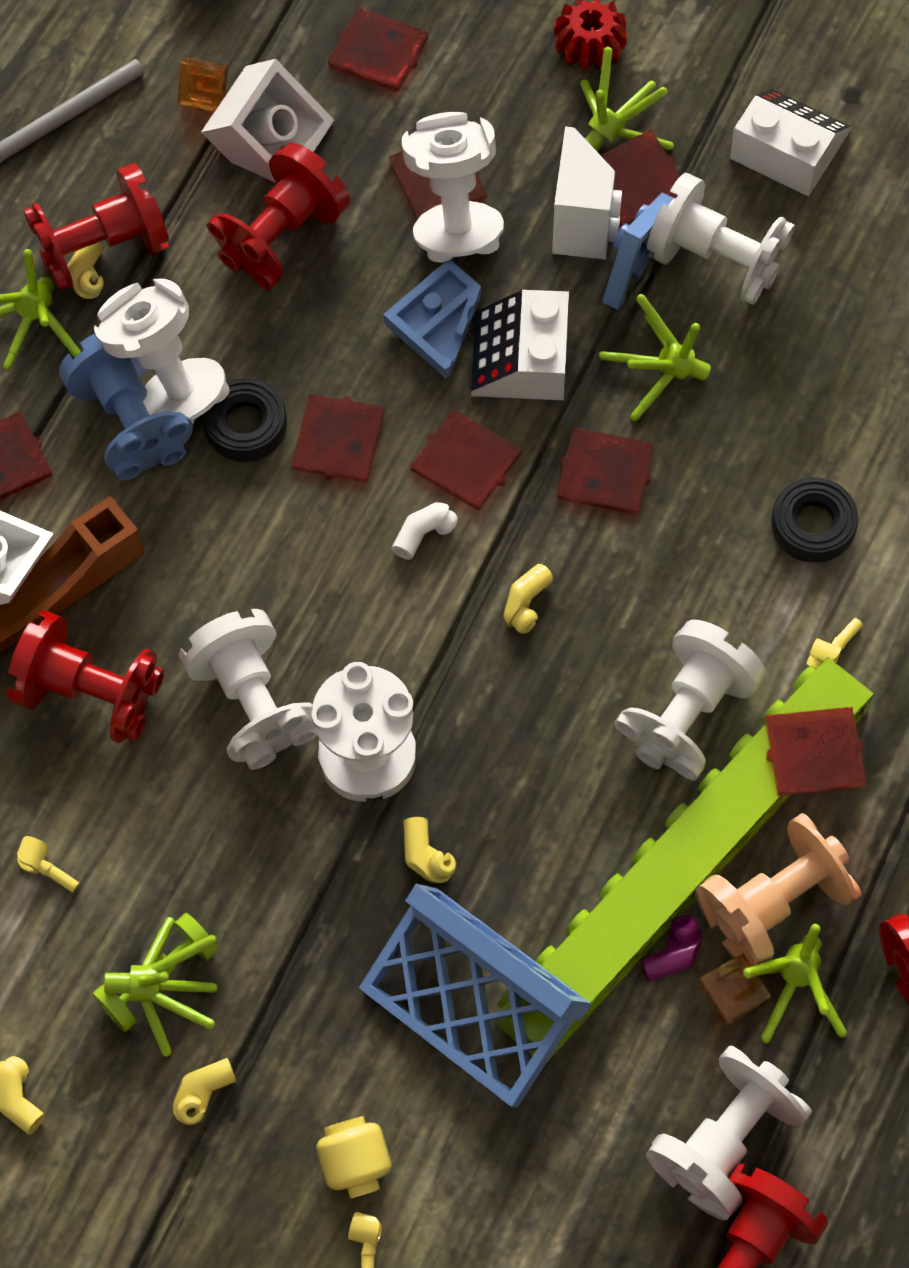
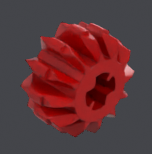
M577 0L575 6L564 4L561 16L557 17L554 22L557 54L565 55L564 59L567 66L577 62L581 63L583 72L587 70L589 65H596L601 70L604 49L610 47L612 49L611 62L617 63L618 58L621 56V50H625L628 42L625 13L617 12L614 1L605 5L601 4V0H593L592 2Z

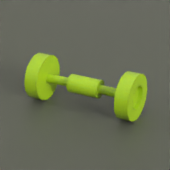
M184 913L174 922L175 928L184 941L167 956L164 953L160 954L156 962L209 936L208 933L191 915ZM214 944L198 953V955L203 960L208 961L219 949ZM174 965L163 972L169 975L176 967ZM104 983L92 993L99 1006L123 1032H127L137 1023L136 1018L126 1006L130 1002V993H123L120 997L115 993H105Z

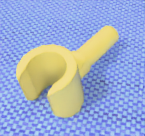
M854 618L835 637L832 644L817 638L806 664L817 669L827 657L837 663L845 645L863 627L862 622Z
M25 836L17 852V861L20 868L29 873L37 874L40 872L74 893L80 883L55 867L52 863L44 860L49 846L39 839Z
M356 1212L352 1218L348 1240L363 1244L361 1268H374V1255H376V1247L382 1233V1226L376 1217Z

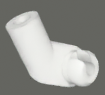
M435 502L410 514L406 518L391 550L399 557L411 560L426 533L433 529L440 535L452 532L458 522L456 513L448 510L449 506L447 504Z

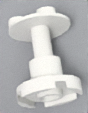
M462 112L438 113L416 122L417 131L410 136L406 131L402 136L404 162L411 171L430 179L431 190L436 195L441 196L442 204L431 208L416 221L413 227L415 242L420 248L427 251L428 258L434 262H446L453 257L467 256L475 253H493L499 248V237L504 231L503 218L496 209L484 203L469 201L468 195L476 186L475 173L487 166L496 154L495 133L492 125L481 117L480 124L468 121L467 113Z
M684 173L670 190V192L678 195L677 198H674L668 206L662 204L647 242V250L651 251L647 256L666 265L673 259L680 247L705 259H708L715 252L749 269L742 286L740 299L744 303L754 305L763 288L769 289L773 284L780 269V264L774 262L779 249L784 250L789 244L795 230V225L787 222L785 218L779 217L773 223L761 243L726 227V216L701 205L705 190L704 181L689 173Z
M152 279L156 285L154 287L142 289L139 283L129 285L115 293L100 308L97 316L101 323L99 327L94 325V332L104 350L111 356L117 358L136 357L143 368L154 369L156 375L145 385L147 396L143 401L150 415L166 411L181 412L189 417L193 425L197 417L228 396L229 386L226 383L225 372L221 365L212 359L192 358L180 360L179 354L182 351L183 344L178 334L184 328L189 317V305L176 283L167 279Z
M251 609L255 617L242 619L238 611L214 619L188 638L193 647L187 653L182 648L179 652V659L189 678L196 681L218 679L228 699L240 700L250 722L232 737L227 746V754L235 762H246L251 770L267 766L276 758L275 753L290 745H303L317 736L312 721L313 704L308 702L293 703L277 708L265 686L270 680L271 674L261 656L271 647L276 638V631L267 614L260 609Z
M701 620L687 621L682 629L676 633L672 641L673 651L684 667L672 682V689L676 696L662 716L659 717L638 708H628L623 710L616 719L615 727L638 746L635 754L646 765L654 769H660L664 764L689 780H697L705 768L706 760L698 746L685 735L701 711L705 713L713 712L724 694L738 698H748L756 693L760 683L765 678L766 670L757 655L743 642L738 650L725 642L724 639L729 633L722 628Z
M363 662L348 664L342 671L336 672L322 684L313 701L312 721L319 737L318 760L325 781L339 795L349 800L367 802L366 798H377L380 796L384 799L399 792L408 783L415 769L416 741L411 731L413 725V699L404 683L391 672L379 667L368 666Z
M728 1046L719 1057V1066L740 1092L717 1122L706 1118L686 1144L670 1135L660 1134L652 1142V1146L646 1153L648 1162L673 1188L677 1184L681 1185L691 1193L688 1198L690 1202L721 1220H727L742 1204V1195L728 1177L747 1153V1149L742 1141L765 1111L793 1126L803 1125L812 1114L811 1108L802 1099L784 1088L788 1084L789 1079L780 1069L767 1061H763L760 1067H758L742 1051L733 1046Z

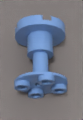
M96 334L89 336L80 343L84 351L79 353L74 359L68 353L59 369L60 378L68 393L79 400L99 399L105 412L110 415H118L125 428L108 445L104 454L107 467L115 472L119 480L133 479L142 471L160 463L163 466L173 465L186 455L184 444L189 440L193 431L191 420L181 412L166 411L153 415L149 414L143 403L147 396V389L140 378L147 369L139 364L136 357L117 358L111 356L104 350Z

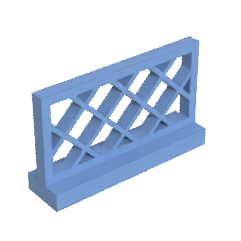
M415 884L405 900L411 906L364 978L359 989L508 1105L518 1107L574 1020L581 1021L592 1003L438 888ZM421 921L431 929L434 950L412 955L410 935L418 922ZM444 939L453 946L445 948ZM401 951V958H396ZM462 952L469 957L472 980L450 984L446 956ZM435 958L439 987L418 991L414 963ZM403 965L407 993L390 996L378 985L389 968ZM482 968L491 975L483 977ZM501 981L508 987L511 1009L489 1013L485 985ZM473 987L478 1016L456 1020L452 991ZM440 994L445 1023L429 1026L422 1021L419 998ZM521 997L531 1005L522 1007ZM408 1001L409 1010L400 1002ZM540 1011L554 1021L542 1041L528 1043L523 1014ZM513 1017L517 1046L494 1050L490 1021ZM479 1023L483 1053L466 1055L460 1050L457 1028ZM446 1030L447 1039L438 1032ZM536 1050L530 1059L529 1051ZM518 1053L521 1075L512 1089H510L499 1080L496 1057ZM485 1060L486 1069H484L476 1061Z

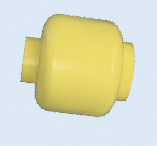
M359 1116L323 1128L326 1136L317 1142L316 1151L327 1186L332 1190L347 1189L350 1198L379 1190L378 1179L387 1175L392 1168V1162L380 1126L376 1123H366L364 1116Z

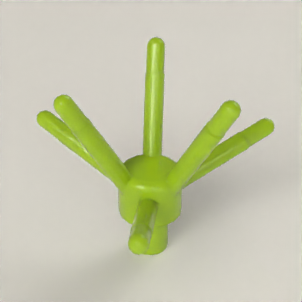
M606 47L603 52L599 90L594 95L586 79L580 82V86L593 114L588 123L592 130L585 138L586 141L597 152L606 139L613 142L617 136L650 146L672 150L674 144L671 141L623 128L627 121L664 97L668 92L667 88L661 87L647 96L656 87L655 81H649L616 113L606 107L612 60V49Z
M30 249L23 251L27 284L20 292L0 294V304H6L0 307V317L17 311L23 318L3 364V369L6 371L12 369L30 325L36 319L40 320V324L43 327L50 326L74 358L81 353L80 349L48 309L52 302L51 293L55 286L48 277H41L37 281L33 254Z
M639 294L636 300L645 312L644 317L664 346L659 357L607 351L599 353L600 360L627 363L630 369L660 370L664 373L631 413L630 419L633 422L639 420L674 377L681 380L688 375L704 381L711 369L710 364L696 359L694 350H692L700 331V325L698 323L692 324L683 345L679 344L643 294Z
M172 917L165 919L142 965H131V973H105L104 981L105 993H130V1001L141 1002L160 1051L165 1057L170 1056L171 1048L153 1002L207 1029H213L215 1022L213 1019L161 994L160 990L214 993L217 990L215 983L168 980L169 975L163 972L213 946L217 942V938L214 935H209L156 962L174 926L175 921Z
M818 924L811 925L809 932L803 937L801 943L791 946L786 956L748 968L740 967L721 971L719 974L721 980L727 981L776 972L781 973L786 984L761 1035V1041L765 1044L771 1041L796 987H806L808 985L813 992L820 1013L826 1015L837 1035L841 1038L847 1035V1031L826 995L817 974L821 966V957L818 952L822 946V942L818 938L821 930Z

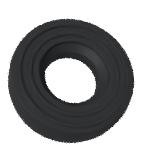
M240 378L226 382L229 386L228 396L202 414L204 433L208 442L220 455L235 461H253L267 456L279 446L287 427L286 409L281 397L270 385L260 380ZM239 406H252L261 412L263 421L254 432L239 434L232 431L226 423L229 413Z
M810 477L791 483L781 492L773 507L771 525L777 543L789 555L806 562H825L841 555L852 543L858 527V511L852 496L842 486L828 479ZM808 505L821 506L831 514L833 526L829 531L821 535L808 534L799 527L796 520L797 513Z

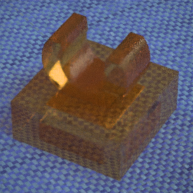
M185 56L180 63L178 104L215 112L226 96L228 65Z
M744 953L699 979V986L725 1027L765 1005L771 998L759 976L744 977L743 970L752 967Z

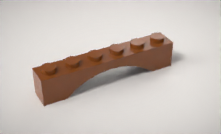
M111 496L70 522L59 538L40 557L10 603L0 605V654L20 640L30 622L37 625L41 624L43 620L38 613L48 611L56 615L145 555L137 527Z

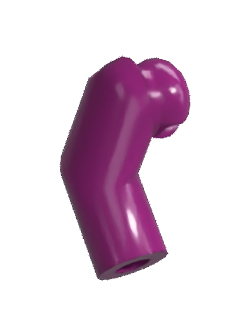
M690 915L676 917L671 923L672 931L665 950L640 958L642 971L647 982L687 970L694 964L702 943V930L698 927V922L694 917Z

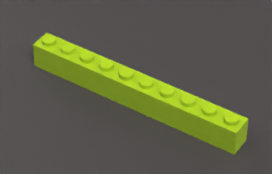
M829 657L817 669L809 666L801 673L792 687L795 693L785 703L779 699L767 710L761 720L764 726L757 734L752 737L747 733L737 742L729 754L732 758L731 762L722 771L714 768L707 774L697 789L701 794L692 804L688 806L684 802L681 803L667 819L665 826L668 829L657 841L649 838L637 850L632 858L635 865L624 877L617 873L606 883L599 894L602 901L590 913L583 909L575 916L565 931L569 936L557 949L552 945L548 946L535 960L592 1003L581 1021L574 1020L549 1060L640 962V958L644 957L671 928L672 921L676 917L683 915L696 900L695 889L710 876L719 875L811 775L793 770L805 758L806 760L803 763H811L812 759V766L815 770L817 768L815 767L817 763H813L817 762L815 758L819 756L818 762H822L823 760L821 759H825L829 755L827 753H831V750H833V744L836 747L841 742V738H839V742L837 740L838 731H836L835 735L833 728L839 729V737L842 736L843 740L868 712L874 693ZM802 728H805L810 730L803 731L808 732L810 734L808 736L811 737L810 739H804L807 741H803L800 739L798 742H793L797 740L791 739L798 738L797 733L794 732L790 734V732L796 731L792 729H797L798 731H800ZM801 764L796 770L807 769V764ZM811 768L805 771L812 773L814 770ZM508 990L497 1004L501 1008L499 1011L511 1009ZM521 997L522 1007L531 1005ZM540 1011L523 1014L528 1043L542 1041L554 1021ZM513 1017L498 1019V1026L516 1041ZM536 1050L529 1051V1054L533 1056Z

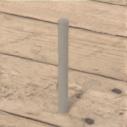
M137 59L132 60L0 141V163L144 75L145 72Z

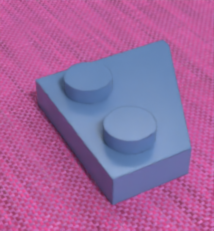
M662 192L649 206L643 204L640 207L634 221L630 225L625 223L620 228L613 244V248L618 250L602 303L617 310L623 305L631 276L639 280L651 260L647 256L651 252L647 250V242L662 204L668 206L674 199L673 197Z
M452 260L446 261L383 314L384 324L446 379L451 375L480 301L481 286Z

